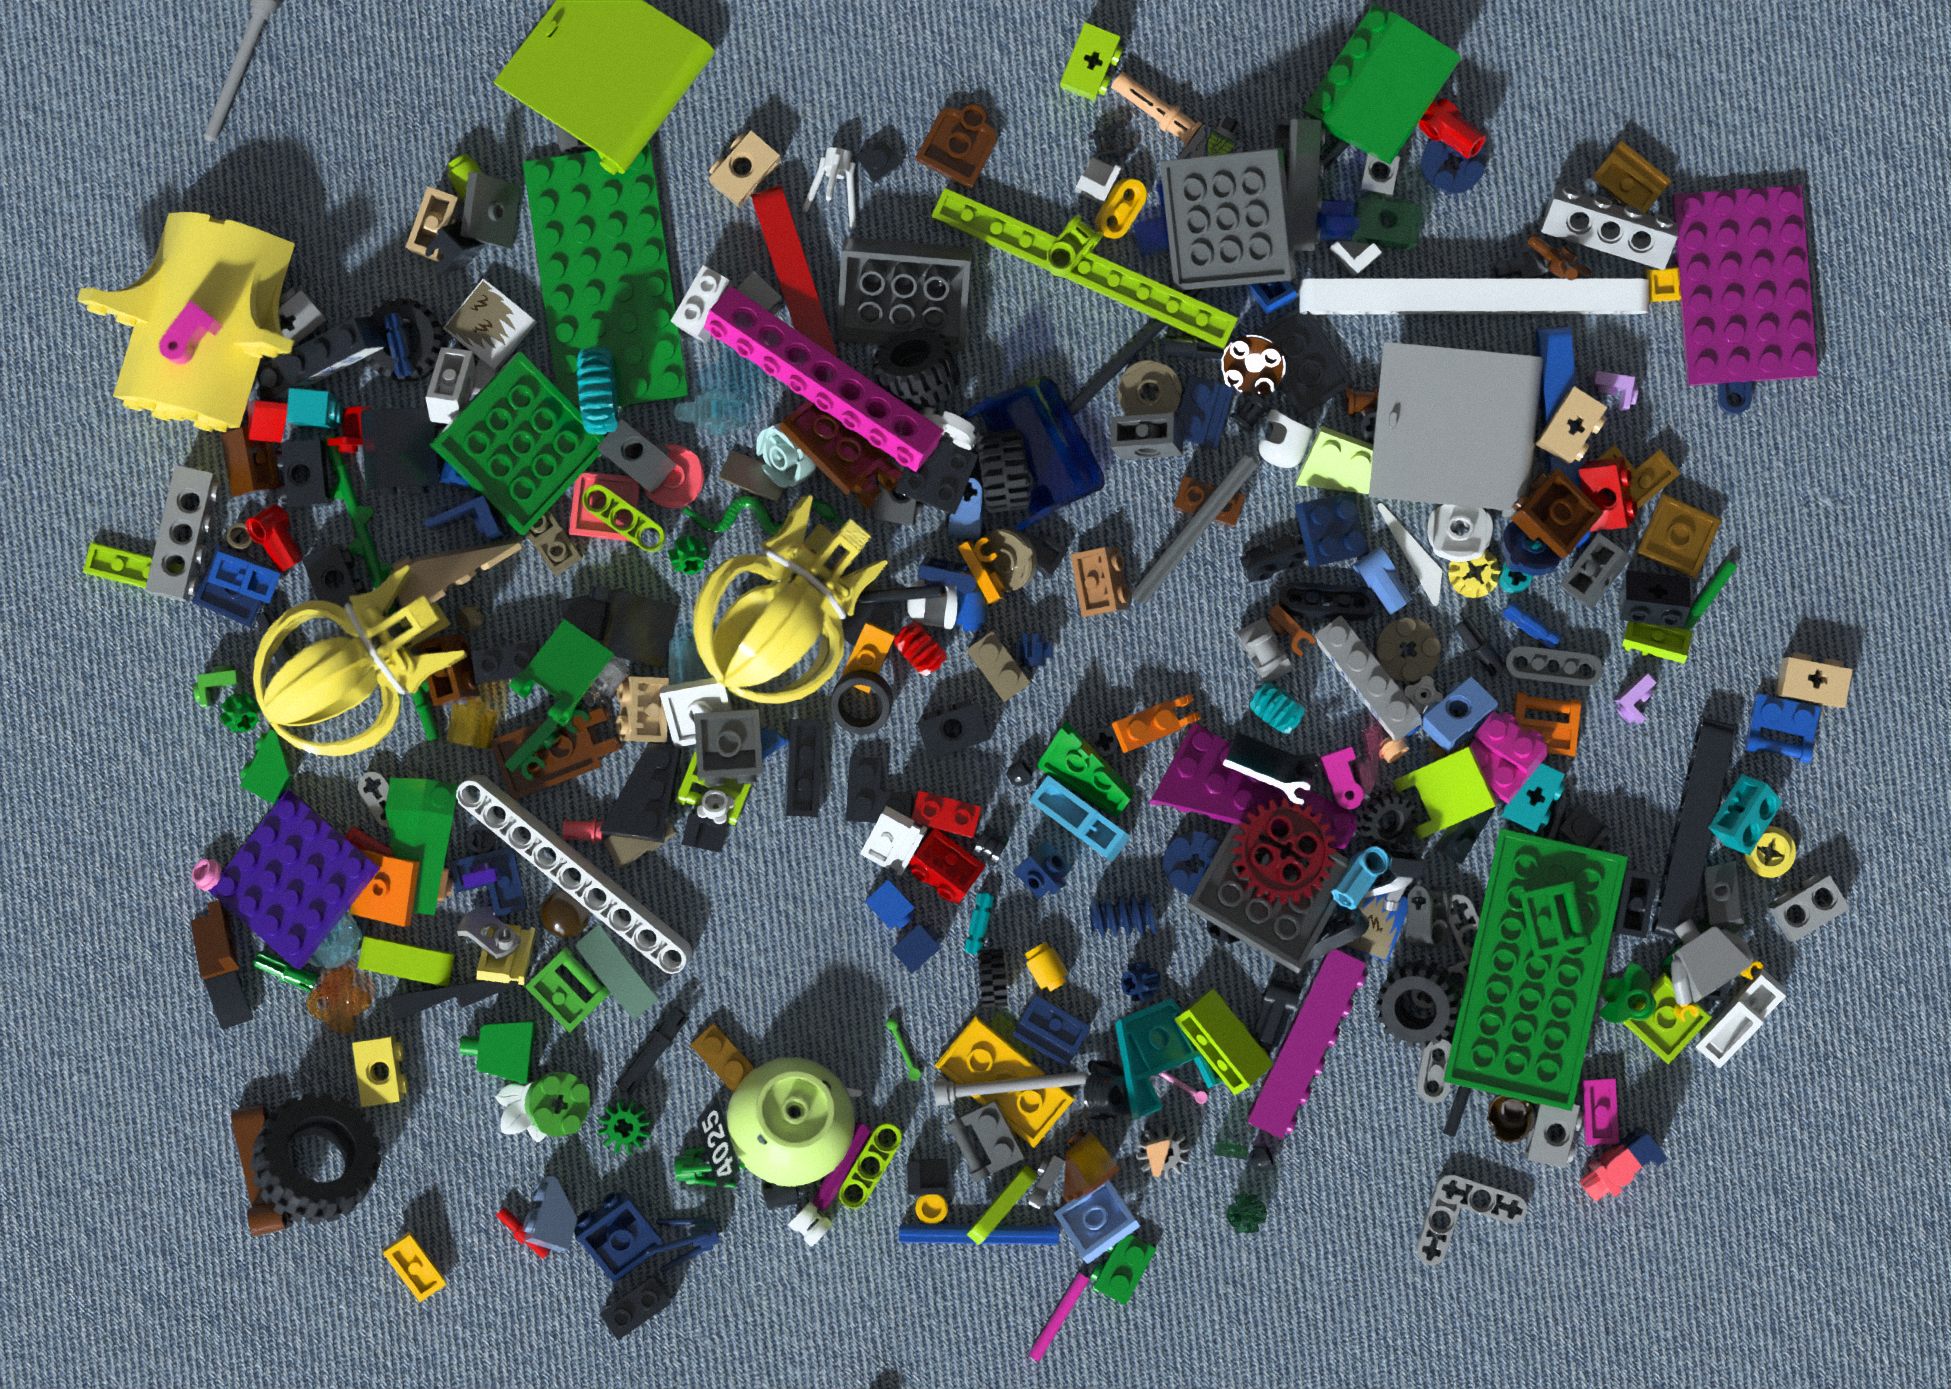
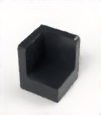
M689 813L681 845L719 853L723 848L728 822L725 821L722 824H717L714 819L708 817L701 818L697 814Z
M943 1158L907 1159L908 1195L947 1194L946 1160Z

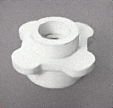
M1424 676L1419 683L1414 686L1408 685L1405 688V696L1410 698L1419 714H1423L1433 702L1438 701L1440 703L1443 700L1442 694L1436 691L1433 685L1434 680L1430 676ZM1422 692H1426L1427 696L1425 698L1421 697Z
M709 790L702 798V805L697 807V814L701 818L708 817L714 819L715 823L722 824L727 820L726 814L729 809L735 805L734 799L731 796H726L722 791ZM715 805L719 806L717 809L713 808Z

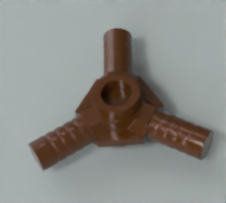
M1535 233L1528 240L1527 244L1551 262L1547 268L1561 278L1565 276L1568 280H1574L1577 277L1581 279L1590 278L1591 269L1576 262L1578 256L1570 249L1562 246L1558 250Z

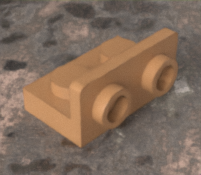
M1117 546L1102 547L1070 554L1082 617L1129 609L1130 591L1123 577L1124 559Z

